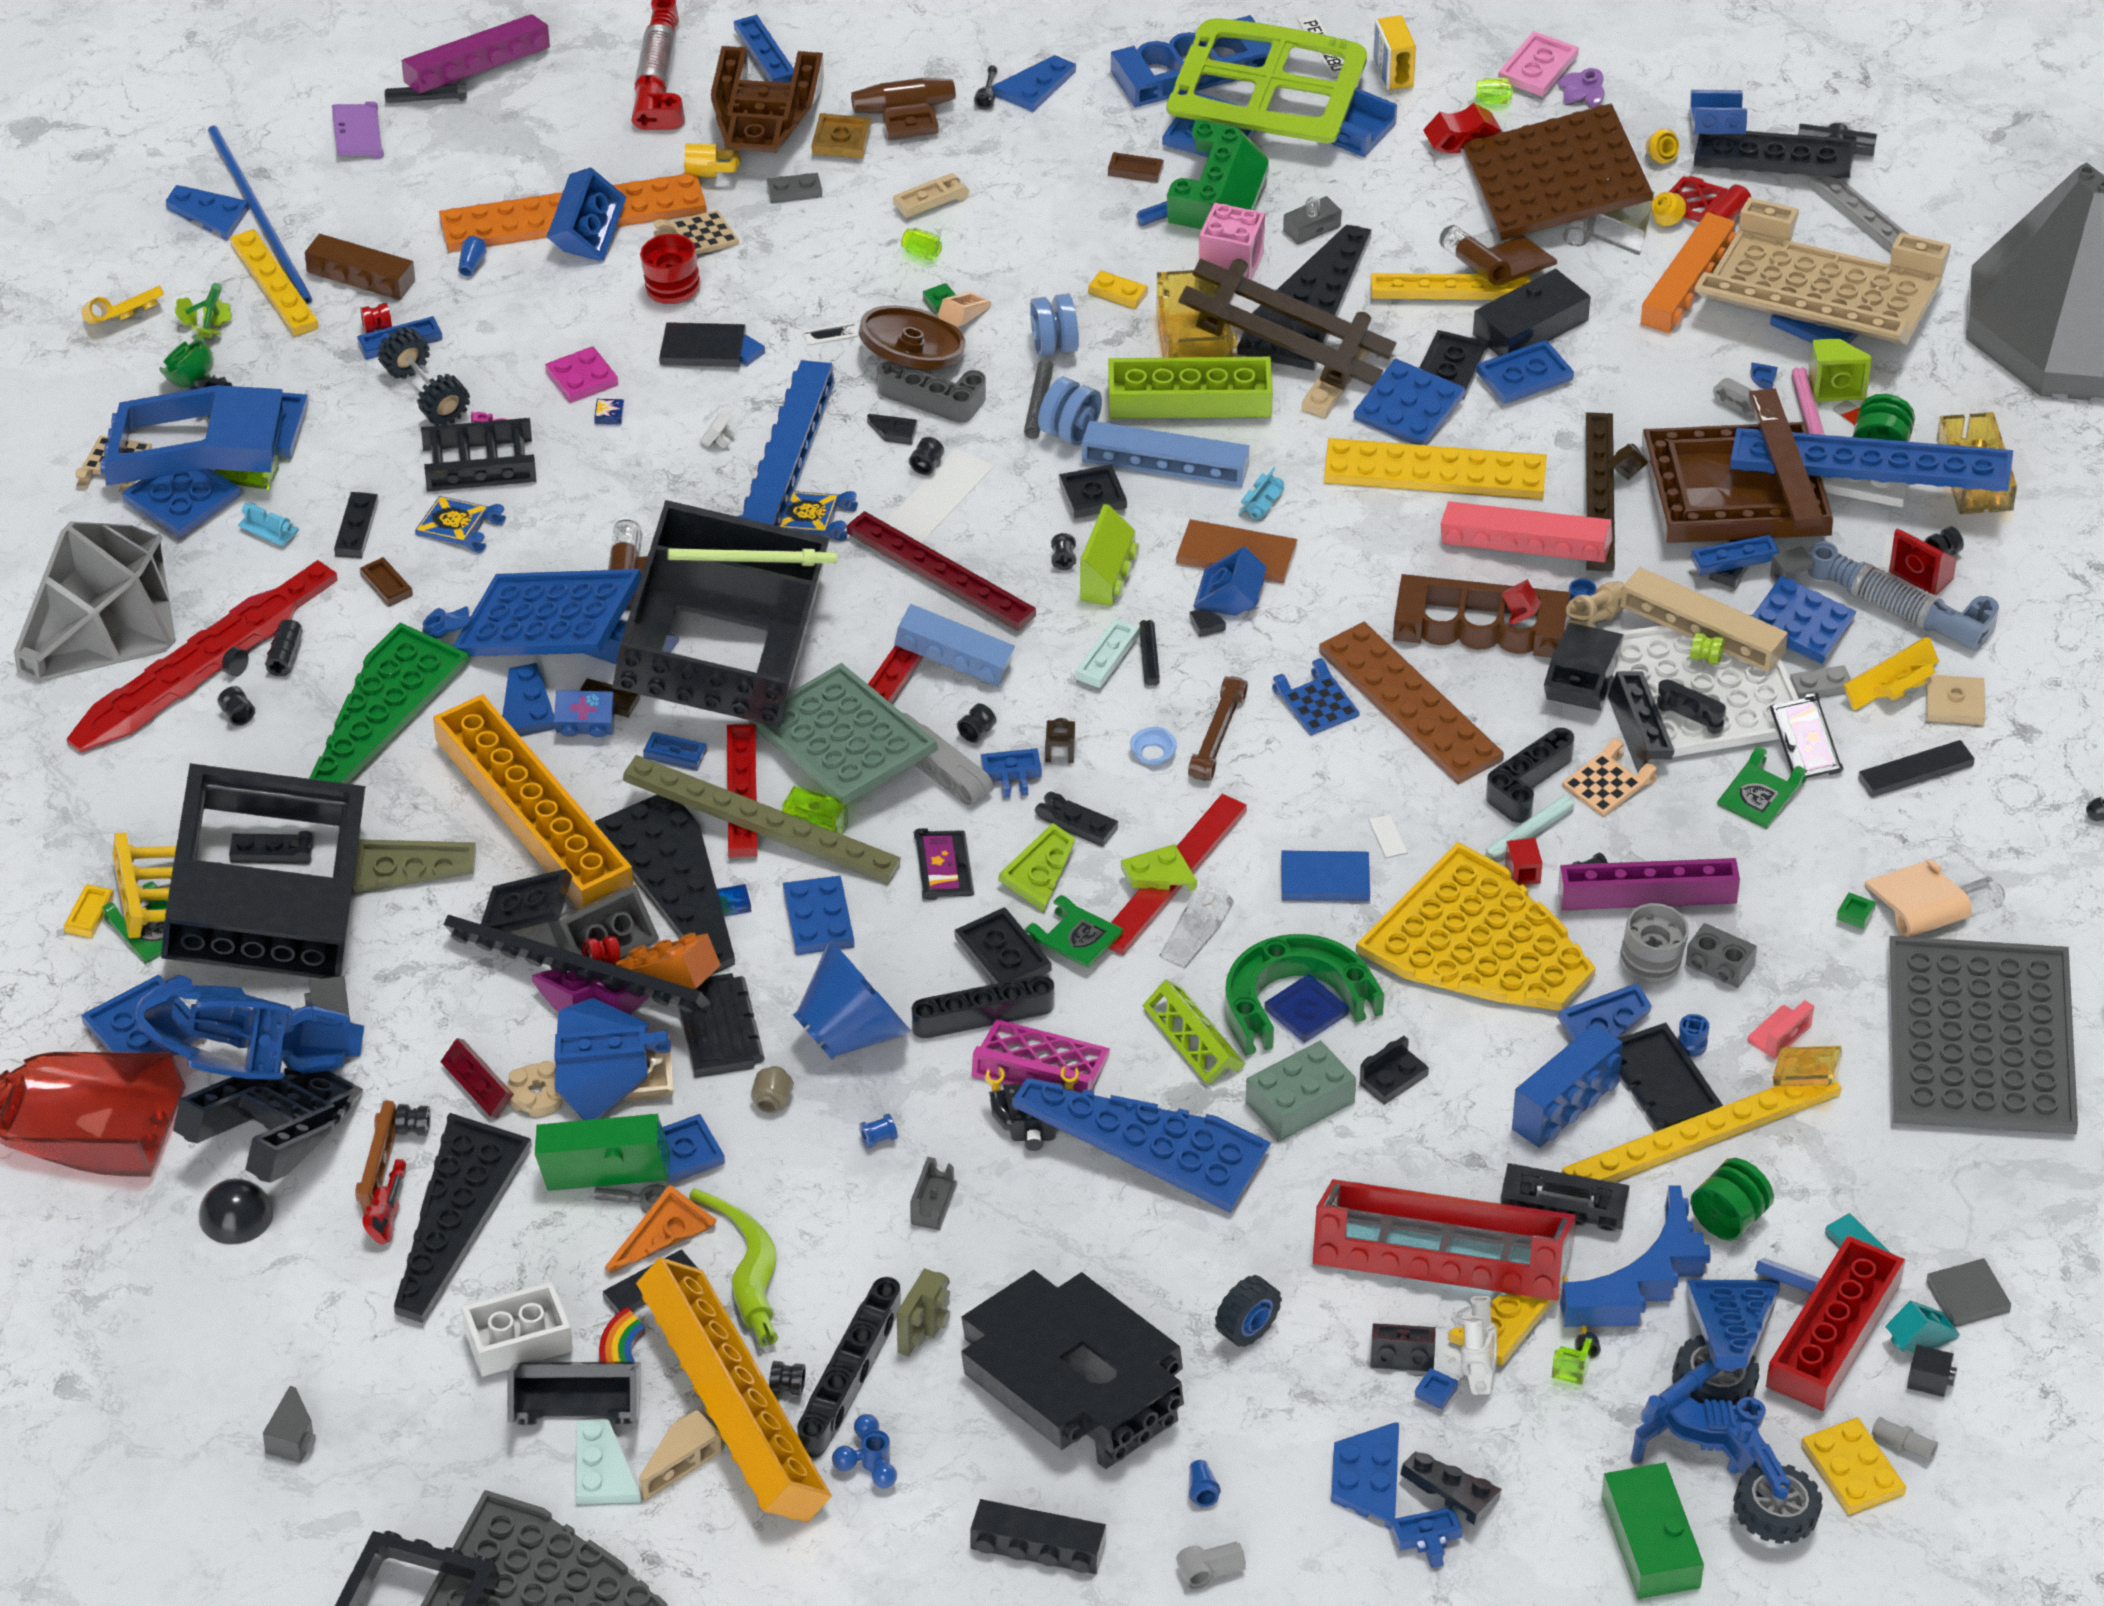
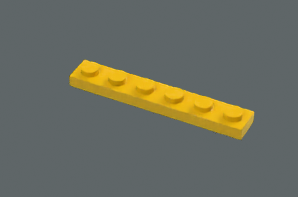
M255 229L231 236V246L293 336L319 329L317 318Z
M1371 273V299L1495 300L1530 282L1531 279L1530 275H1526L1501 285H1493L1479 274Z

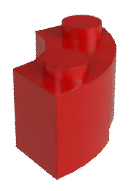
M1472 103L1469 107L1457 113L1447 114L1439 111L1423 131L1433 149L1445 153H1461L1460 149H1463L1462 144L1464 142L1497 134L1502 129L1489 110L1476 103Z

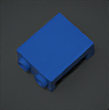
M1357 88L1338 138L1330 144L1366 157L1396 125L1397 104Z
M1691 89L1689 115L1694 134H1746L1747 109L1742 108V90Z

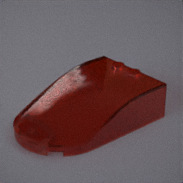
M48 1052L23 1060L24 1065L12 1072L5 1070L0 1075V1144L69 1168L112 1176L151 1177L178 1108L179 1100L182 1098L186 1087L172 1053Z

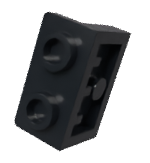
M1404 1035L1396 1041L1389 1042L1384 1049L1375 1055L1365 1058L1360 1065L1359 1084L1383 1104H1386L1428 1076L1429 1067L1408 1050L1409 1039Z
M1373 1323L1370 1366L1372 1368L1414 1371L1434 1369L1436 1327Z

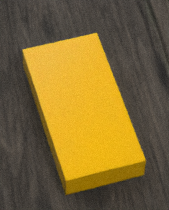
M86 884L64 924L65 933L93 938L105 913L102 907L113 901L114 891Z

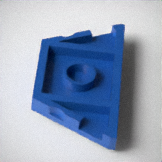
M1394 1422L1334 1442L1331 1501L1344 1508H1351L1363 1517L1368 1518L1369 1515L1379 1518L1385 1521V1527L1391 1529L1390 1519H1395L1399 1423Z

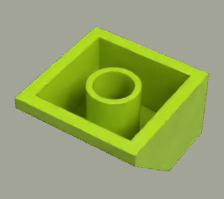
M1841 339L1813 340L1808 378L1815 402L1865 400L1871 368V355Z

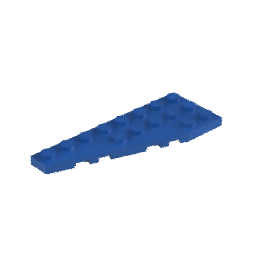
M1026 1078L1012 1102L1013 1107L1229 1213L1232 1212L1271 1146V1142L1218 1116L1206 1114L1205 1117L1190 1115L1189 1110L1179 1108L1177 1112L1158 1108V1104L1115 1095H1111L1110 1098L1094 1095L1095 1091L1083 1089V1093L1063 1089V1085Z

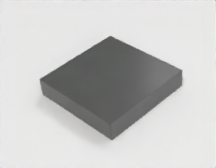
M1985 1258L1927 1274V1284L1954 1327L2010 1312L2011 1302Z

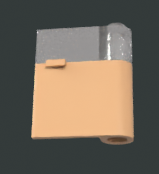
M1957 850L1865 881V887L1895 911L1896 925L1903 937H1914L1999 908L2005 899L2003 887Z

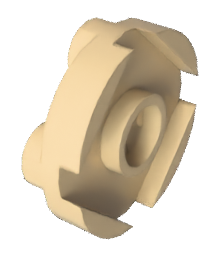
M543 1061L512 1070L509 1073V1081L507 1083V1087L514 1093L509 1101L511 1107L519 1112V1109L526 1111L528 1116L543 1117L558 1111L564 1099L555 1091L556 1065L551 1061ZM536 1087L542 1088V1092L535 1093V1090H530Z

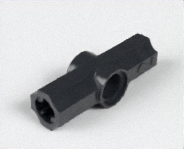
M1800 123L1798 135L1856 139L1855 154L1874 156L1876 133L1849 130L1842 123H1832L1828 127Z

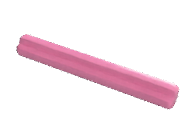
M1804 367L1794 368L1792 370V380L1808 434L1825 435L1807 371Z

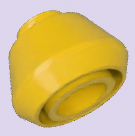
M1670 129L1657 130L1648 137L1645 145L1646 152L1657 163H1671L1679 151V141L1676 134Z
M1662 192L1652 202V217L1661 226L1677 224L1686 212L1684 199L1676 193Z

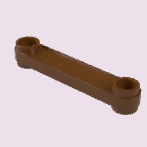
M1235 676L1224 677L1220 690L1221 700L1199 753L1191 756L1188 776L1202 781H1211L1213 779L1217 762L1216 756L1238 702L1243 703L1246 698L1248 681L1243 680V678Z

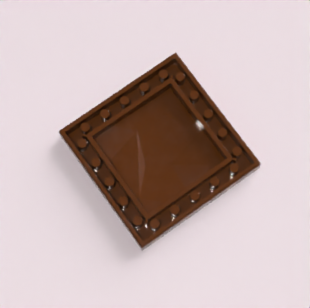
M1789 422L1792 432L1808 434L1805 422ZM1758 424L1643 429L1642 449L1644 457L1649 462L1646 465L1666 543L1746 540L1771 535L1772 538L1832 536L1833 516L1821 476L1808 475L1823 516V525L1795 528L1777 476H1773L1774 473L1730 469L1737 428L1760 430Z

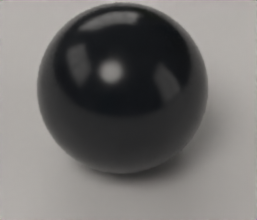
M238 1178L221 1181L210 1188L203 1197L199 1208V1224L202 1231L209 1238L225 1244H241L259 1237L270 1226L273 1218L272 1204L265 1191L249 1180Z

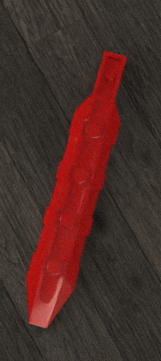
M317 560L279 587L248 597L229 610V614L206 630H200L187 639V643L164 659H158L145 668V672L121 688H116L94 703L67 737V743L82 753L131 735L154 719V715L177 699L186 697L196 690L200 683L221 670L223 657L230 648L238 647L247 652L262 640L271 638L277 630L280 621L292 619L296 609L337 582V572Z

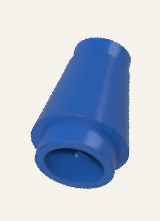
M469 236L462 242L458 266L460 274L471 276L487 253L486 243L481 238Z
M1196 1460L1189 1466V1497L1196 1505L1209 1507L1218 1501L1221 1488L1208 1463L1204 1460Z

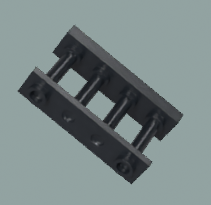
M530 418L421 427L423 451L431 450L432 463L424 464L427 492L537 482L534 454L526 455L524 442L532 441ZM513 443L515 456L498 457L497 444ZM486 446L487 458L471 460L470 447ZM459 448L460 461L443 462L442 449Z

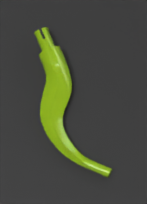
M693 1188L689 1195L690 1200L723 1212L736 1223L744 1234L747 1241V1251L733 1273L732 1288L734 1299L745 1326L754 1330L759 1345L767 1347L765 1338L769 1346L775 1344L778 1340V1335L771 1324L773 1311L765 1294L777 1258L776 1248L771 1237L753 1217L723 1199Z

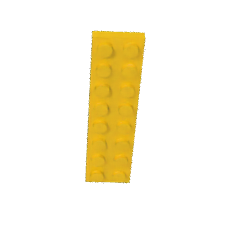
M1328 438L1324 483L1543 500L1547 455Z

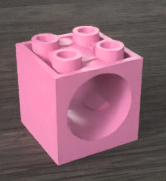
M1214 203L1199 235V259L1202 258L1227 270L1233 260L1243 259L1248 264L1245 277L1252 280L1264 254L1265 213Z

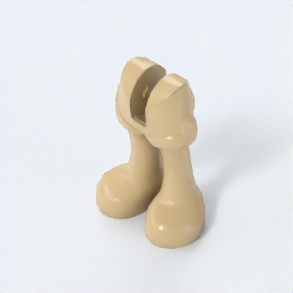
M1610 581L1601 585L1596 590V593L1591 596L1578 595L1570 600L1566 606V614L1572 617V619L1566 622V627L1568 623L1596 628L1595 623L1601 620L1611 621L1624 609L1621 607L1624 583Z

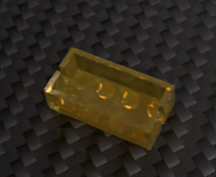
M1994 412L1969 414L1966 438H1962L1965 422L1964 414L1946 415L1939 418L1937 444L2005 449ZM2011 469L2009 491L1994 492L1984 489H1963L1960 487H1951L1959 514L1983 513L1984 509H1988L1989 512L2013 511L2017 484Z

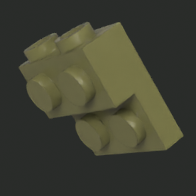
M924 1268L896 1312L898 1353L909 1357L915 1346L919 1347L925 1335L935 1338L940 1328H945L950 1318V1311L948 1310L950 1291L947 1290V1287L950 1284V1280L945 1274Z

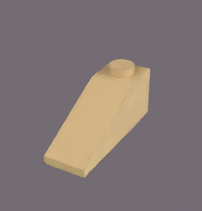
M698 1410L693 1411L687 1416L680 1417L671 1425L639 1476L640 1494L643 1501L722 1453L721 1437L718 1434V1430Z

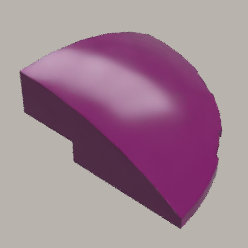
M552 969L532 975L534 985L557 1012L565 1007L595 998L631 1015L649 998L646 995H643L642 998L633 996L626 989L620 987L617 990L607 988L601 984V981L594 979L592 982H587L571 972L561 974Z

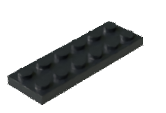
M1746 131V134H1699L1694 155V166L1850 178L1856 149V139Z

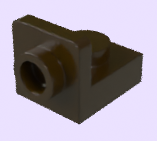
M1628 443L1624 448L1619 449L1615 456L1608 461L1627 480L1649 463L1633 443Z

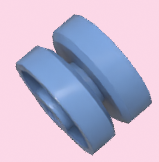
M1069 293L1055 295L1052 300V306L1046 297L1032 298L1030 300V322L1034 345L1039 357L1053 355L1057 346L1062 353L1078 351V323L1071 295Z
M1064 376L1058 378L1050 386L1041 403L1038 415L1040 431L1055 437L1060 436L1061 440L1076 446L1082 444L1089 420L1098 421L1102 407L1100 391L1085 385L1080 386L1079 382Z

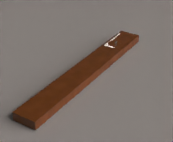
M1776 388L1749 391V401L1794 527L1804 528L1823 525L1821 510Z

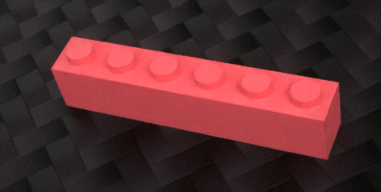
M1448 501L1440 523L1442 544L1605 563L1612 543L1611 520Z

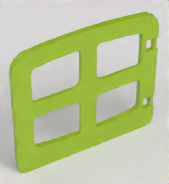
M1222 18L1209 19L1198 27L1193 44L1190 46L1175 82V87L1167 101L1166 111L1175 117L1192 120L1199 119L1320 143H1333L1338 138L1365 68L1367 51L1359 43L1344 38L1340 39L1309 31ZM1221 37L1272 44L1265 64L1262 67H1250L1211 60L1209 58L1216 40ZM1200 41L1208 42L1207 46H1199ZM1301 48L1344 59L1337 80L1329 81L1286 73L1283 69L1291 49ZM1208 74L1252 82L1256 86L1248 106L1244 107L1195 95L1194 93L1201 76ZM1278 88L1330 97L1324 114L1319 117L1267 111L1274 91ZM1180 89L1188 91L1187 94L1180 95Z

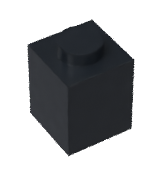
M1916 1345L1907 1388L1944 1397L1947 1385L1954 1386L1957 1374V1367L1952 1366L1954 1353Z

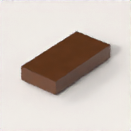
M1113 152L1108 166V176L1158 183L1164 167V160Z
M384 557L360 567L362 578L388 606L413 596L410 585Z

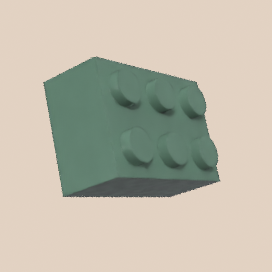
M1321 1040L1246 1078V1103L1280 1140L1355 1102L1356 1077Z

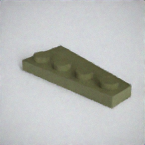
M359 839L353 892L360 893L474 873L476 842Z

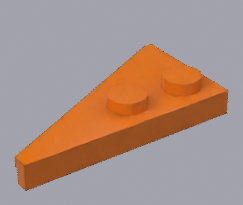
M669 1184L604 1269L609 1273L615 1272L712 1228L717 1220Z

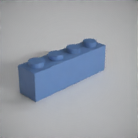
M911 603L898 626L894 645L995 686L1000 685L1010 665L1015 645Z

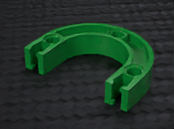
M1287 934L1258 942L1245 950L1234 961L1226 979L1225 1016L1245 1056L1256 1052L1254 1033H1258L1263 1040L1265 1050L1273 1048L1274 1026L1257 997L1268 984L1281 978L1306 976L1327 983L1338 992L1355 1022L1366 1019L1364 1012L1365 1000L1373 1007L1375 1016L1383 1014L1384 993L1366 963L1345 945L1321 936Z

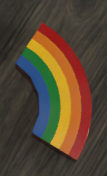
M628 1307L616 1314L605 1327L599 1343L600 1362H635L632 1356V1349L636 1341L645 1334V1327Z

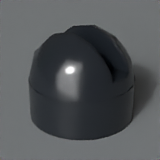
M2101 796L2087 804L2086 812L2088 813V818L2096 822L2104 820V799Z

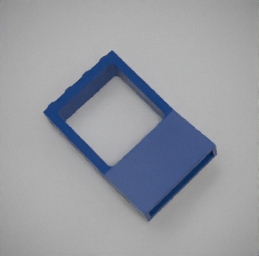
M216 385L119 402L117 413H112L111 428L108 429V443H105L104 458L101 459L100 472L101 475H105L106 486L200 469L271 473L283 415V389ZM211 415L207 435L203 440L124 454L128 433L134 428Z

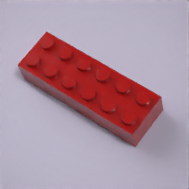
M1848 1235L1770 1360L1765 1387L1824 1412L1901 1285L1905 1259Z

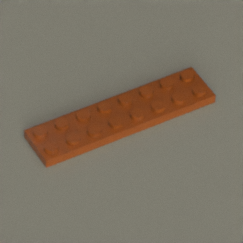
M1365 621L1319 644V652L1457 784L1503 761L1504 752Z

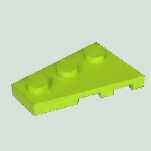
M1052 823L999 873L998 881L1044 912L1074 847L1075 838Z

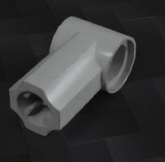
M1237 1541L1206 1550L1196 1545L1189 1546L1181 1550L1176 1556L1177 1564L1186 1585L1193 1590L1208 1586L1215 1577L1246 1569L1244 1551L1241 1544L1237 1543Z

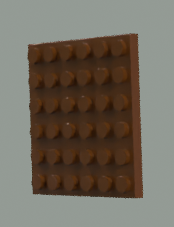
M1612 103L1573 112L1558 118H1550L1532 125H1524L1506 132H1498L1491 136L1476 138L1462 144L1467 161L1501 241L1654 200L1651 187Z

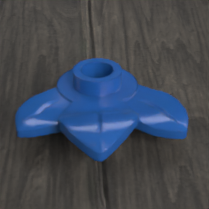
M468 606L450 613L437 608L423 621L422 632L433 638L440 639L447 632L465 628L473 621V618L469 616Z

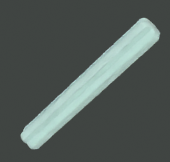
M1563 795L1485 849V856L1495 862L1499 861L1505 856L1507 841L1534 837L1573 810L1575 803L1573 798Z

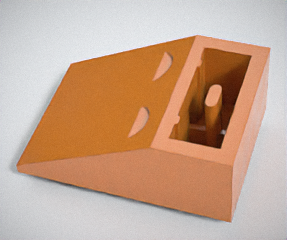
M689 933L674 942H671L670 939H665L650 948H646L645 945L638 946L629 951L630 955L627 958L616 963L619 967L691 989H696L721 966L708 933L698 936L695 933Z

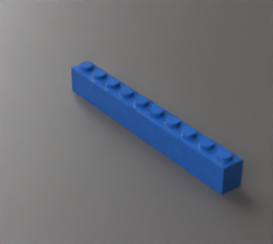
M801 360L797 371H793L791 387L787 388L785 392L784 406L779 407L777 424L772 426L771 440L765 444V456L758 463L757 477L751 481V493L749 497H745L743 514L738 517L781 527L835 384L832 363Z

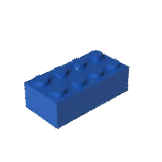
M1594 1023L1515 1089L1512 1130L1538 1148H1541L1548 1141H1553L1564 1127L1575 1123L1582 1112L1588 1107H1594L1601 1096L1607 1091H1613L1620 1081L1619 1071L1622 1062L1623 1042Z

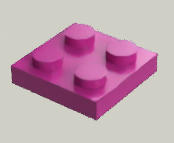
M594 346L545 364L546 373L570 403L618 385V376Z

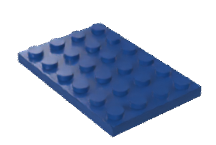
M640 569L495 574L471 615L473 621L463 628L453 647L468 653L470 657L601 653L635 594L642 573Z

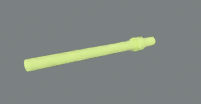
M668 549L667 552L668 560L802 563V566H814L815 563H837L836 552H815L814 549H802V552Z

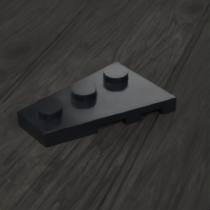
M1417 1451L1402 1464L1400 1472L1401 1476L1426 1493L1438 1494L1445 1499L1444 1505L1452 1511L1459 1508L1467 1514L1466 1520L1473 1525L1499 1500L1502 1491L1501 1488L1492 1485L1486 1479L1476 1478L1463 1472L1459 1467L1446 1465L1435 1460L1429 1454Z

